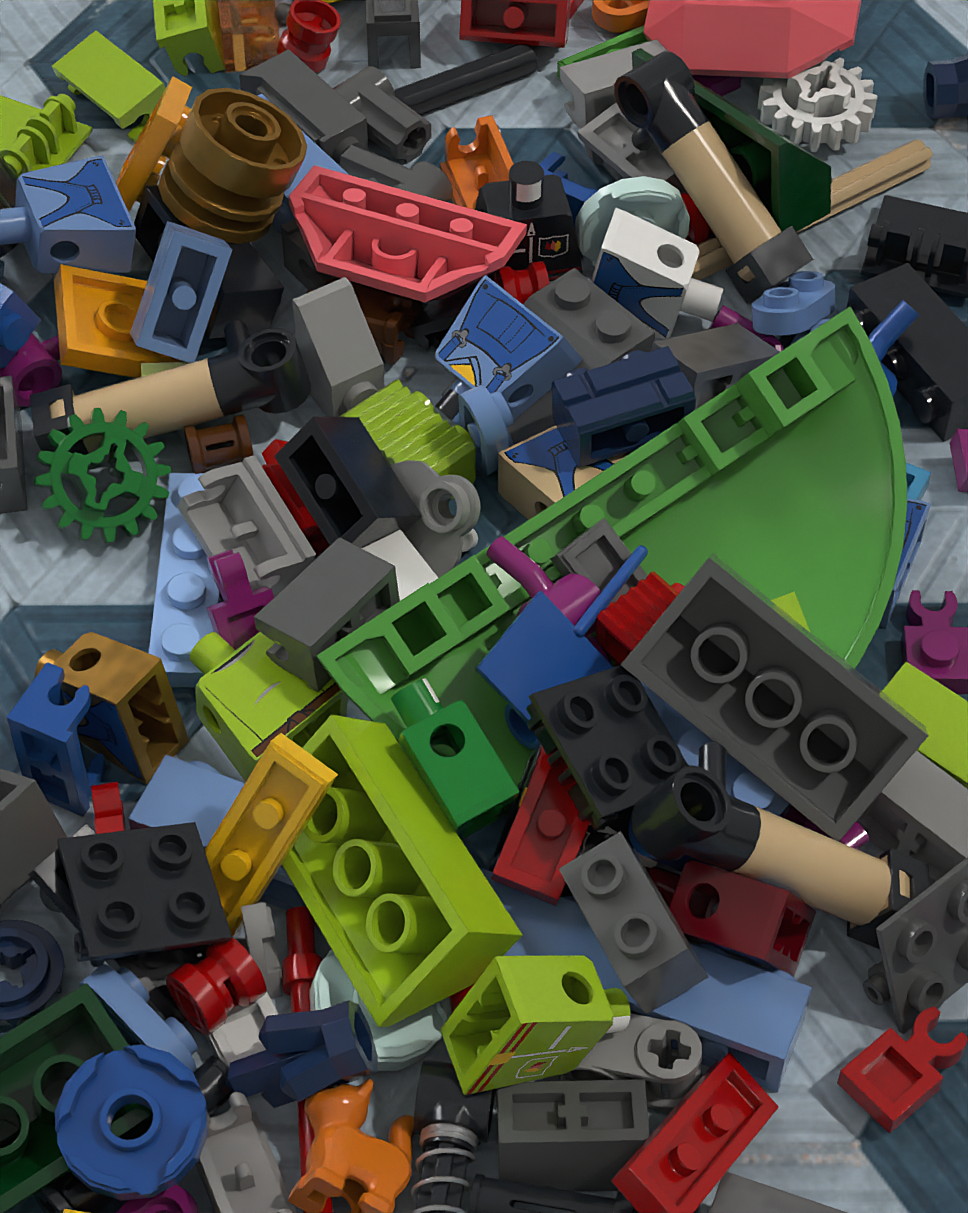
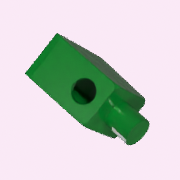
M426 678L418 680L391 697V701L407 727L400 733L398 743L460 839L464 840L507 816L519 794V790L463 700H459L443 708ZM438 744L447 745L454 750L456 755L443 757L436 754L431 747Z

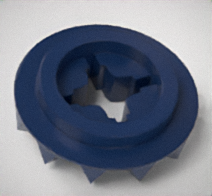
M23 920L0 921V964H6L12 970L22 966L20 968L23 982L21 988H18L17 985L12 986L7 981L0 982V1021H6L16 1027L20 1018L33 1012L39 1013L43 1011L46 1003L56 993H61L62 976L66 966L58 942L43 927Z

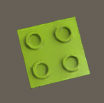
M58 94L57 96L48 97L44 102L43 109L0 95V154L18 178L23 173L67 163L93 132L91 126L76 122L74 114L76 105L68 95Z

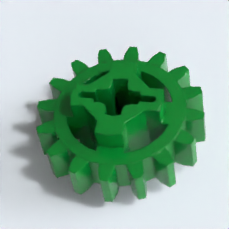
M94 408L91 411L90 424L84 425L82 420L76 414H73L67 418L69 435L66 436L61 431L55 429L49 433L47 437L56 450L55 452L39 451L36 461L49 467L48 473L37 476L34 479V486L50 489L51 495L40 506L43 511L56 507L61 510L63 514L57 522V528L62 530L72 522L79 524V540L84 542L88 540L94 529H98L101 532L104 544L114 542L117 527H121L125 534L132 537L139 533L135 520L137 516L148 522H152L158 517L155 509L149 503L151 500L162 501L168 498L169 491L156 484L157 479L171 473V466L156 464L154 457L165 446L163 442H155L150 445L145 443L143 437L149 428L147 423L143 422L132 431L125 427L127 412L120 410L111 423L105 422L101 408ZM91 436H102L97 450L87 455L68 452L80 440ZM126 445L138 457L143 473L132 470L124 455ZM110 451L108 460L110 464L109 474L118 478L117 483L109 484L97 496L95 502L97 493L95 488L96 478L87 474V470L95 469L108 456ZM61 476H63V479L74 482L82 497L79 508L68 498ZM119 496L136 500L134 505L126 512L116 516L103 517L109 501Z

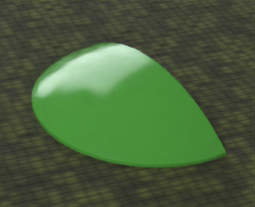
M848 307L746 374L737 383L682 418L678 423L503 537L537 563L552 583H555L563 576L550 558L603 518L607 520L631 554L640 545L647 548L648 554L640 566L647 575L650 572H656L670 586L674 583L686 586L713 553L770 600L795 591L811 634L855 669L880 625L895 584L904 543L907 513V477L900 421L889 383L873 345L851 307ZM488 546L432 583H427L318 654L316 658L341 691L371 721L386 723L398 742L400 733L407 727L392 703L391 697L401 689L426 678L443 708L456 701L463 700L518 788L529 754L533 749L523 746L512 735L505 720V707L508 703L475 669L515 621L521 605L532 598L519 582L486 556L487 550L490 547ZM610 660L611 663H612V666H613V667H617L616 664H615V662L612 661V660ZM438 744L431 747L436 754L443 757L456 755L454 750L447 745Z

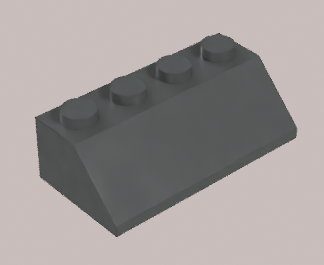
M713 553L621 664L622 667L710 739L724 746L727 753L838 842L928 737L925 725Z

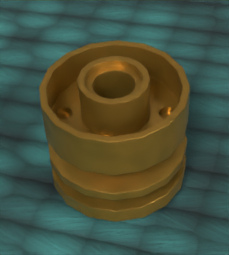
M231 88L208 89L196 97L179 138L180 141L174 145L170 159L167 161L158 184L163 202L174 216L191 229L223 239L229 243L254 242L268 233L273 223L274 215L281 207L284 192L291 187L305 159L307 144L302 130L292 118L270 101L250 92Z

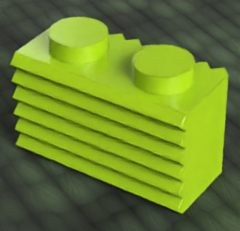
M399 379L394 380L340 416L359 417L389 465L409 460L423 461L440 476L458 475L467 479L471 484L476 480V445L470 434L459 425L451 427L447 420H442L440 414L435 412L432 403L423 393L419 391L411 393L407 386L401 384Z

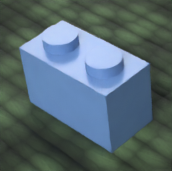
M167 221L130 332L136 346L188 363L195 362L232 253V249L223 239Z

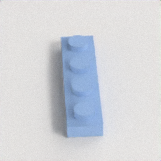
M204 473L169 474L167 490L169 491V496L166 499L149 654L162 660L171 687H196L197 682L204 676L190 662L189 655L201 638L214 632L206 607L222 602V595L214 581L208 564V556L177 507L183 496L196 491L206 490L198 480Z

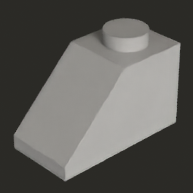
M346 277L293 299L296 341L311 382V393L309 395L326 417H340L385 387L384 363L352 284Z

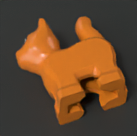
M367 1079L358 1086L338 1083L321 1089L307 1097L304 1110L313 1127L315 1139L307 1155L306 1174L300 1178L291 1190L288 1202L307 1213H320L323 1211L326 1200L329 1197L342 1196L348 1201L352 1209L350 1213H393L395 1199L405 1189L411 1177L412 1136L415 1134L413 1130L414 1117L406 1114L397 1118L390 1126L387 1141L362 1132L360 1128L366 1121L368 1105L373 1091L372 1079Z

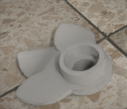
M409 460L390 465L422 515L404 535L439 578L456 567L461 559L463 537L474 528L479 519L480 499L475 487L464 477L458 475L440 476L423 461ZM452 495L457 505L456 516H453L449 510V500Z

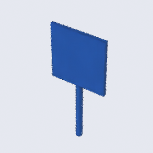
M640 545L633 551L575 626L542 591L537 592L476 667L475 670L526 723L531 719L526 708L532 703L529 699L532 693L614 668L584 635L596 621L600 611L608 606L648 554L645 546Z

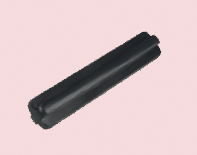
M518 44L394 90L395 97L421 115L534 73L538 69L537 53L532 49L531 45Z

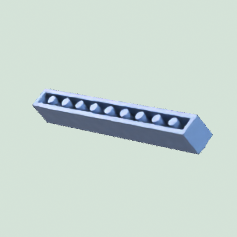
M165 755L128 818L130 830L195 822L205 850L245 783L221 775L215 768L204 762H185ZM281 865L260 898V901L284 910L298 906L307 907ZM480 868L523 935L504 956L584 955L593 962L603 989L620 988L626 994L630 1005V1013L662 1020H676L690 1026L698 1034L702 1043V1065L711 1067L715 1062L731 1052L761 1087L778 1093L805 1020L812 987L799 983L785 971L776 968L760 969L732 959L726 952L713 945L703 943L693 945L689 943L709 978L646 1015L623 987L574 896L560 897L557 905L554 906L491 880L493 872ZM671 1039L672 1049L678 1050L677 1040Z

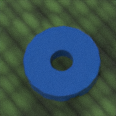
M146 1045L123 1046L124 1050L112 1051L107 1055L103 1052L85 1061L65 1083L55 1110L57 1144L71 1173L93 1192L121 1201L152 1198L179 1184L199 1161L208 1135L207 1102L193 1072L171 1053ZM138 1103L149 1108L153 1113V1121L149 1130L141 1137L125 1140L111 1132L113 1116L121 1107L127 1104Z

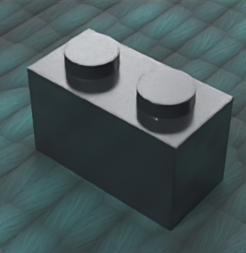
M313 416L274 456L330 545L340 537L363 548L398 530H401L404 534L422 517L359 417Z

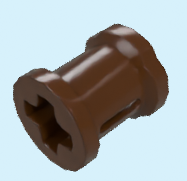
M243 414L234 416L232 423L198 430L193 425L184 426L183 428L192 472L195 474L206 473V471L239 463L246 457L254 456L248 426ZM232 443L233 445L211 451L205 449L206 447Z

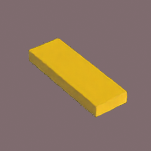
M282 733L270 741L204 850L232 937L244 925L241 907L258 903L338 776L337 773Z

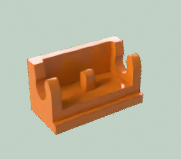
M493 115L477 119L474 129L476 138L468 145H459L460 138L455 127H452L445 136V162L440 163V169L451 182L453 189L451 199L455 205L475 210L479 188L486 183L509 180V170L514 163Z

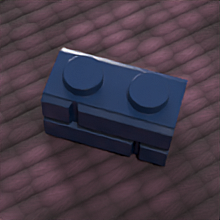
M669 346L650 352L633 351L617 362L592 370L578 368L567 373L562 379L552 382V415L554 423L564 442H567L568 450L578 468L638 449L678 423L696 408L694 390L684 372L680 371V366Z

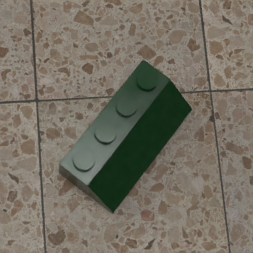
M641 48L633 51L632 69L654 56ZM693 79L695 85L694 99L781 232L790 226L797 232L831 213L832 177L830 165Z
M88 983L0 1037V1213H8L70 1172L57 1144V1132L55 1130V1110L65 1083L85 1061L103 1052L107 1055L112 1051L124 1050L123 1046H129ZM138 1103L127 1104L114 1114L111 1122V1132L115 1136L122 1138L151 1119L153 1113L145 1105Z

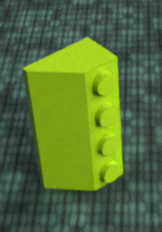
M331 714L302 748L337 773L338 776L282 863V866L378 1027H389L475 984L496 956H504L523 935L387 724Z

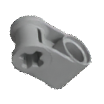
M630 1013V1021L624 1031L604 1034L574 1070L561 1074L559 1079L560 1081L645 1079L647 1107L662 1112H671L702 1077V1071L699 1067L702 1062V1043L698 1034L687 1024L676 1020H662ZM671 1039L677 1040L678 1050L672 1049ZM668 1064H673L672 1069H667ZM662 1084H668V1094L662 1092Z

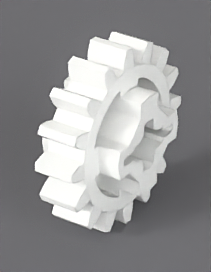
M840 57L834 62L825 61L824 59L822 62L789 79L764 78L763 86H760L757 105V109L761 110L760 122L765 125H772V129L779 134L790 136V141L797 145L800 142L808 143L811 152H817L820 143H827L834 151L839 150L841 139L855 144L858 142L860 132H869L877 103V95L872 94L874 82L872 80H861L863 69L860 67L850 70L844 69V59Z

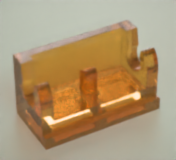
M217 0L225 73L247 71L278 55L277 47L280 38L277 19L274 16V0Z

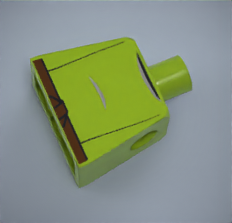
M211 632L196 643L189 655L190 662L204 674L196 684V712L200 721L245 782L270 741L280 733L302 748L331 714L347 716L348 697L341 691L333 679L317 692L308 687L306 681L279 667L266 655V651L274 644L281 645L279 642L271 640L259 632L235 650L217 632Z

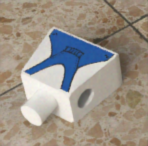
M615 208L591 282L653 330L655 338L664 340L671 337L680 311L713 322L724 288L691 278L700 252L696 244L633 214Z

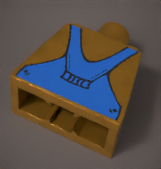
M89 632L83 634L65 652L51 649L38 661L35 669V678L47 662L63 668L65 677L61 690L65 705L73 701L75 692L83 685L89 687L91 696L90 708L76 727L80 742L96 753H102L105 759L140 782L147 785L164 756L174 757L190 741L160 658L97 633Z

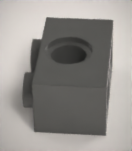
M621 831L559 868L623 987L646 1015L709 978L649 872Z

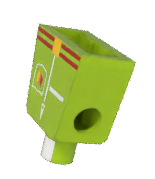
M584 955L496 956L440 1030L463 1094L467 1095L566 1074L574 1070L604 1034L622 1032L627 1028L630 1021V1005L626 994L620 988L603 989L593 962Z

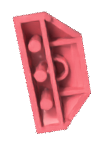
M650 0L643 32L648 41L657 39L669 52L679 56L687 65L692 75L789 79L822 62L838 49L843 51L854 45L862 0Z
M315 165L289 195L290 209L318 272L338 278L346 277L349 281L424 303L448 298L479 281L485 275L488 276L504 267L525 237L527 231V224Z

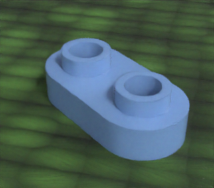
M800 271L789 275V281L775 288L765 290L763 296L752 303L753 330L766 335H791L810 329L835 311V284L824 280L823 274L816 271Z
M481 384L458 395L460 425L470 434L476 445V464L483 475L488 476L498 471V453L514 445L507 427L514 424V421L503 395L499 391L490 394L487 388Z
M103 964L78 984L81 987L88 983L129 1046L146 1045L169 1052L193 1073L196 1071V1063L192 1057V1054L198 1050L195 1040L178 1020L169 1017L163 1021L146 1003L150 999L149 994L141 981L129 969L122 966L115 971L108 965Z

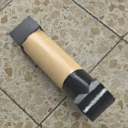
M661 52L617 78L614 84V95L617 105L625 118L631 124L638 127L631 137L634 147L640 151H645L653 144H656L733 261L734 265L728 268L726 273L748 304L761 296L765 290L781 283L789 275L797 272L814 259L792 226L781 232L694 99L695 85L687 65L673 52Z
M235 320L229 322L224 328L228 353L75 395L71 384L30 395L34 437L41 451L55 452L56 448L47 437L49 433L55 429L61 431L66 436L69 435L67 418L73 414H76L84 425L90 424L89 419L94 408H101L105 422L111 423L120 410L127 412L125 427L132 431L143 422L147 423L149 428L143 440L183 429L184 426H194L254 408H259L264 412L272 414L286 413L298 408L306 401L311 393V382L293 334L285 329L270 328L260 330L249 336L247 325L242 321ZM91 436L80 440L68 452L87 455L97 450L102 436Z
M716 742L706 743L699 748L698 767L692 765L681 768L640 798L633 806L631 813L632 830L640 845L647 853L657 859L671 862L688 855L722 870L788 890L807 905L846 920L848 937L880 949L876 928L929 887V864L891 848L881 855L873 857L728 795L726 791L727 750Z

